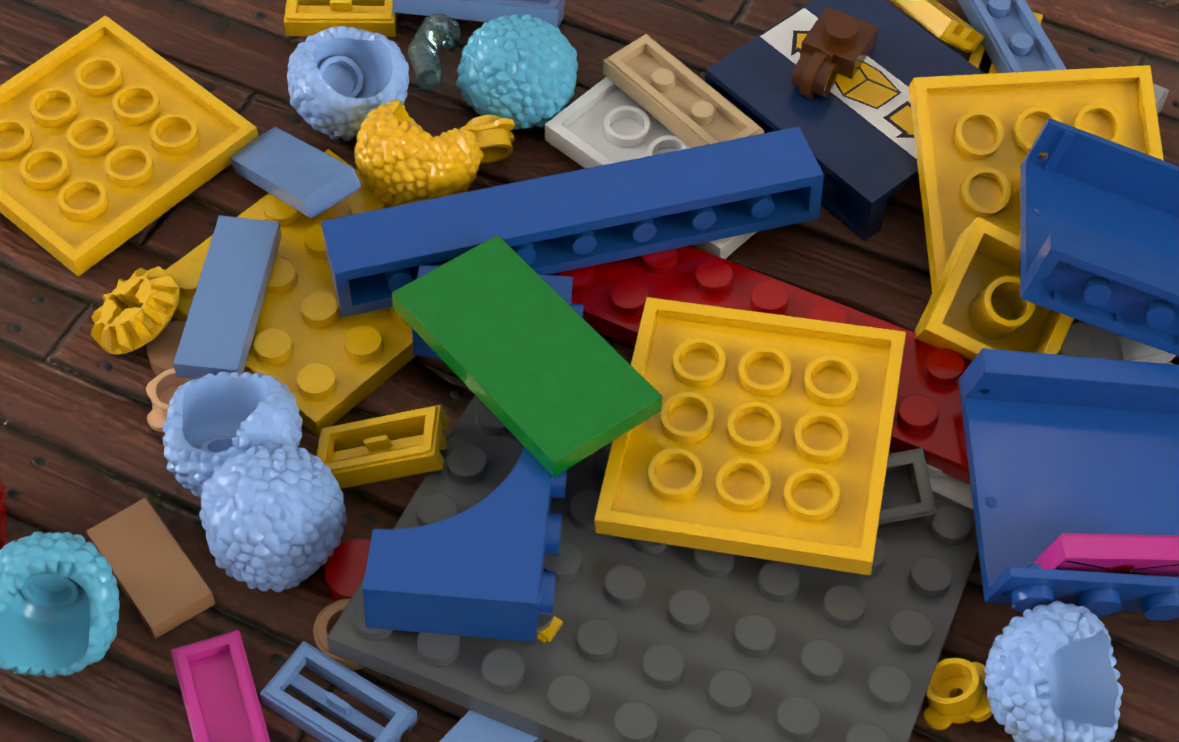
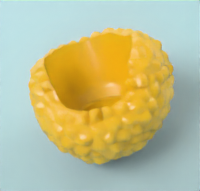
M400 100L381 104L377 109H373L367 114V118L362 122L361 129L357 134L358 142L354 149L356 167L363 183L368 184L369 189L374 192L376 198L382 199L389 207L467 192L471 183L476 178L484 156L473 132L454 128L453 130H448L447 133L442 132L440 136L436 135L433 137L430 133L424 131L420 125L416 124L413 118L409 117L408 112L405 110V105Z

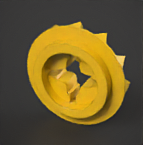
M160 266L148 271L139 268L135 270L130 279H119L117 287L111 293L103 294V306L92 314L91 318L95 324L90 335L104 351L114 355L129 353L148 344L166 328L172 319L180 299L179 283Z

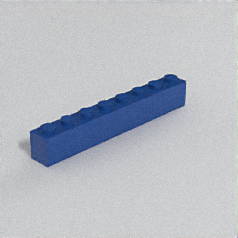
M794 127L323 220L321 225L328 266L341 317L393 307L392 292L417 279L419 265L441 266L496 235H499L537 274L549 275L816 220L820 216L824 174L800 127Z

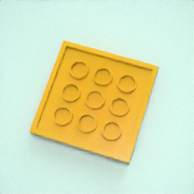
M105 15L0 85V213L79 277L231 165L229 157L258 137L257 127Z
M1150 65L913 78L909 85L932 293L960 234L977 217H981L1020 237V166L1048 118L1164 161ZM1040 152L1039 155L1044 156L1045 152Z
M327 149L324 152L332 156L333 158L345 163L346 165L352 167L339 156H337L335 153H333L331 150ZM355 168L353 169L361 184V187L358 188L359 190L315 218L306 216L270 193L237 216L240 218L278 221L282 234L243 373L249 372L254 374L259 372L263 375L277 378L280 383L287 384L289 391L296 397V405L299 407V416L302 418V424L318 437L320 436L321 428L331 427L416 356L413 355L412 327L393 307L341 317L328 266L321 221L389 208L382 199L376 198L374 192L369 189L368 184L363 183L359 172ZM212 236L165 270L177 280L180 286V299L173 314L177 320L187 321Z
M647 297L631 366L663 396L661 411L612 442L594 518L596 533L871 576L906 332Z

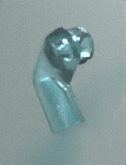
M435 13L426 17L408 46V56L417 84L423 89H434L443 83L444 73L437 53L440 47L445 49L454 47L455 44L452 39H460V25L456 20L447 18L443 13Z

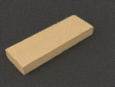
M647 34L603 60V75L690 148L764 133L760 126Z

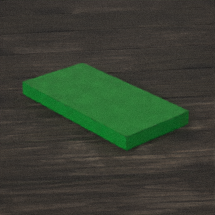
M499 235L492 237L392 292V305L395 311L553 477L661 411L663 396Z

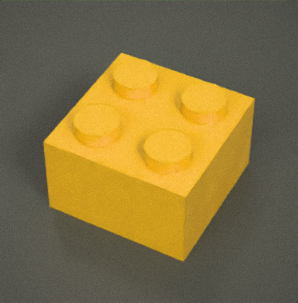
M977 217L960 234L914 331L916 333L914 339L937 348L952 349L970 361L975 359L982 348L1058 355L1074 318L1020 299V237L981 217Z

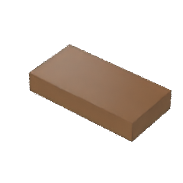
M146 497L86 530L89 541L95 545L98 552L111 565L112 575L116 577L118 585L155 640L216 604L212 591Z

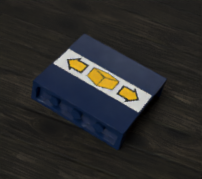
M812 0L706 69L705 82L760 126L764 133L800 127L824 174L821 206L865 242L881 230L887 199L919 177L909 85L913 78L985 73L886 0ZM826 7L879 26L876 44L854 77L850 79L837 74L835 83L827 97L824 98L815 94L810 99L800 95L799 87L791 84L793 71L800 58L802 41Z

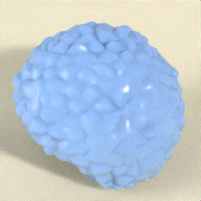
M330 27L315 35L308 36L306 41L299 43L295 51L289 56L287 81L290 104L314 130L328 135L331 139L342 138L344 141L349 142L354 137L357 138L361 124L367 118V114L370 111L377 109L381 104L394 100H400L404 105L410 82L408 76L409 64L406 62L397 44L394 41L388 40L383 34L378 32L372 33L363 29L358 30L354 27Z
M222 371L216 376L209 373L202 378L193 379L180 385L170 399V406L162 427L165 433L163 445L164 458L168 462L167 470L174 474L175 479L183 488L190 489L194 496L201 497L203 483L212 478L214 472L220 469L226 461H230L235 456L245 453L249 448L261 445L268 446L270 444L280 446L291 445L295 449L298 448L302 438L301 426L303 421L299 416L296 397L289 391L287 384L280 383L277 378L263 375L259 372L254 374L245 372L241 374L239 372L228 373Z
M275 444L251 447L245 453L235 456L230 461H226L220 469L214 472L212 478L203 483L199 516L202 520V526L206 530L209 550L212 556L215 557L217 567L225 569L226 574L234 577L237 581L246 582L249 589L258 588L262 592L272 589L275 592H281L284 589L297 587L300 582L306 580L321 565H324L327 562V558L333 555L334 550L341 543V537L344 534L343 526L347 522L343 492L339 488V483L335 476L331 473V469L321 461L319 456H313L305 448L299 447L295 449L291 445L280 446Z
M1054 601L1049 605L1038 604L1033 610L1026 609L1023 617H1013L1009 625L1002 629L1003 634L995 638L984 669L986 674L985 685L988 688L987 698L991 707L990 711L994 714L997 723L1005 726V732L1011 734L1015 742H1110L1113 740L1118 728L1119 708L1121 706L1120 697L1123 693V687L1117 682L1121 673L1114 668L1116 659L1112 655L1111 637L1102 621L1084 606L1065 604L1061 601Z

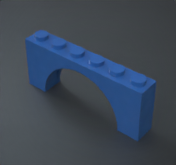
M419 265L417 278L439 266ZM538 274L583 318L584 304L572 303L573 277ZM412 328L413 355L441 359ZM524 447L518 462L507 478L490 495L464 512L442 521L418 527L373 529L362 588L366 627L536 642L539 614L553 616L556 573L544 572L546 555L559 556L562 514L550 513L552 498L565 499L567 470L553 477Z

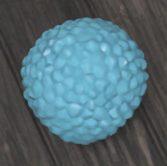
M519 14L500 16L497 19L494 18L489 22H485L468 39V45L463 48L461 61L457 68L459 77L456 85L462 90L461 96L467 105L473 107L474 111L481 116L496 115L500 119L510 118L514 120L515 130L532 128L535 125L545 127L548 121L566 108V105H568L574 95L577 80L576 72L578 69L577 51L570 45L568 39L561 33L559 28L554 27L547 21H543L538 17L532 18L529 14L522 17Z
M38 531L34 532L31 536L18 539L17 542L14 540L0 549V669L21 675H46L51 678L56 675L67 676L73 674V672H80L87 665L100 661L105 656V652L110 648L111 642L114 641L117 635V622L119 621L120 601L118 600L117 580L112 575V567L106 558L98 552L93 543L85 542V538L82 535H72L69 532H48L44 534Z

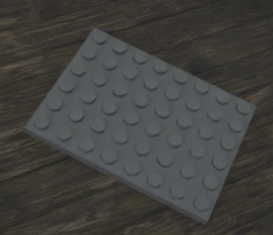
M476 395L472 398L446 442V449L440 451L444 458L443 469L427 472L393 529L428 525L462 513L490 495L514 469L524 446ZM612 442L568 468L565 499L552 498L550 513L562 514L559 556L546 555L544 572L556 573L553 616L539 614L537 631L538 634V632L548 628L554 616L562 620L563 626L550 642L546 641L543 643L538 639L536 642L367 628L362 591L364 578L327 637L329 653L548 742H908L978 553L974 510L933 496L936 515L878 525L871 576L597 534L594 518Z

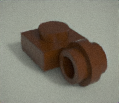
M826 7L802 41L800 58L793 71L791 84L799 87L800 95L810 99L815 94L824 98L827 97L835 83L837 74L850 79L854 77L876 44L879 26Z

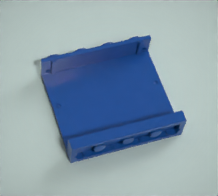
M1048 118L1020 166V299L1179 356V166ZM1040 152H1045V155L1042 156V155H1039V153H1040Z
M982 348L958 379L984 602L1012 604L1013 610L1022 613L1026 609L1033 610L1038 604L1049 605L1054 601H1061L1065 604L1084 606L1097 617L1111 615L1118 611L1143 612L1146 619L1154 621L1179 618V577L1042 569L1041 564L1033 563L1062 533L1179 535V365Z

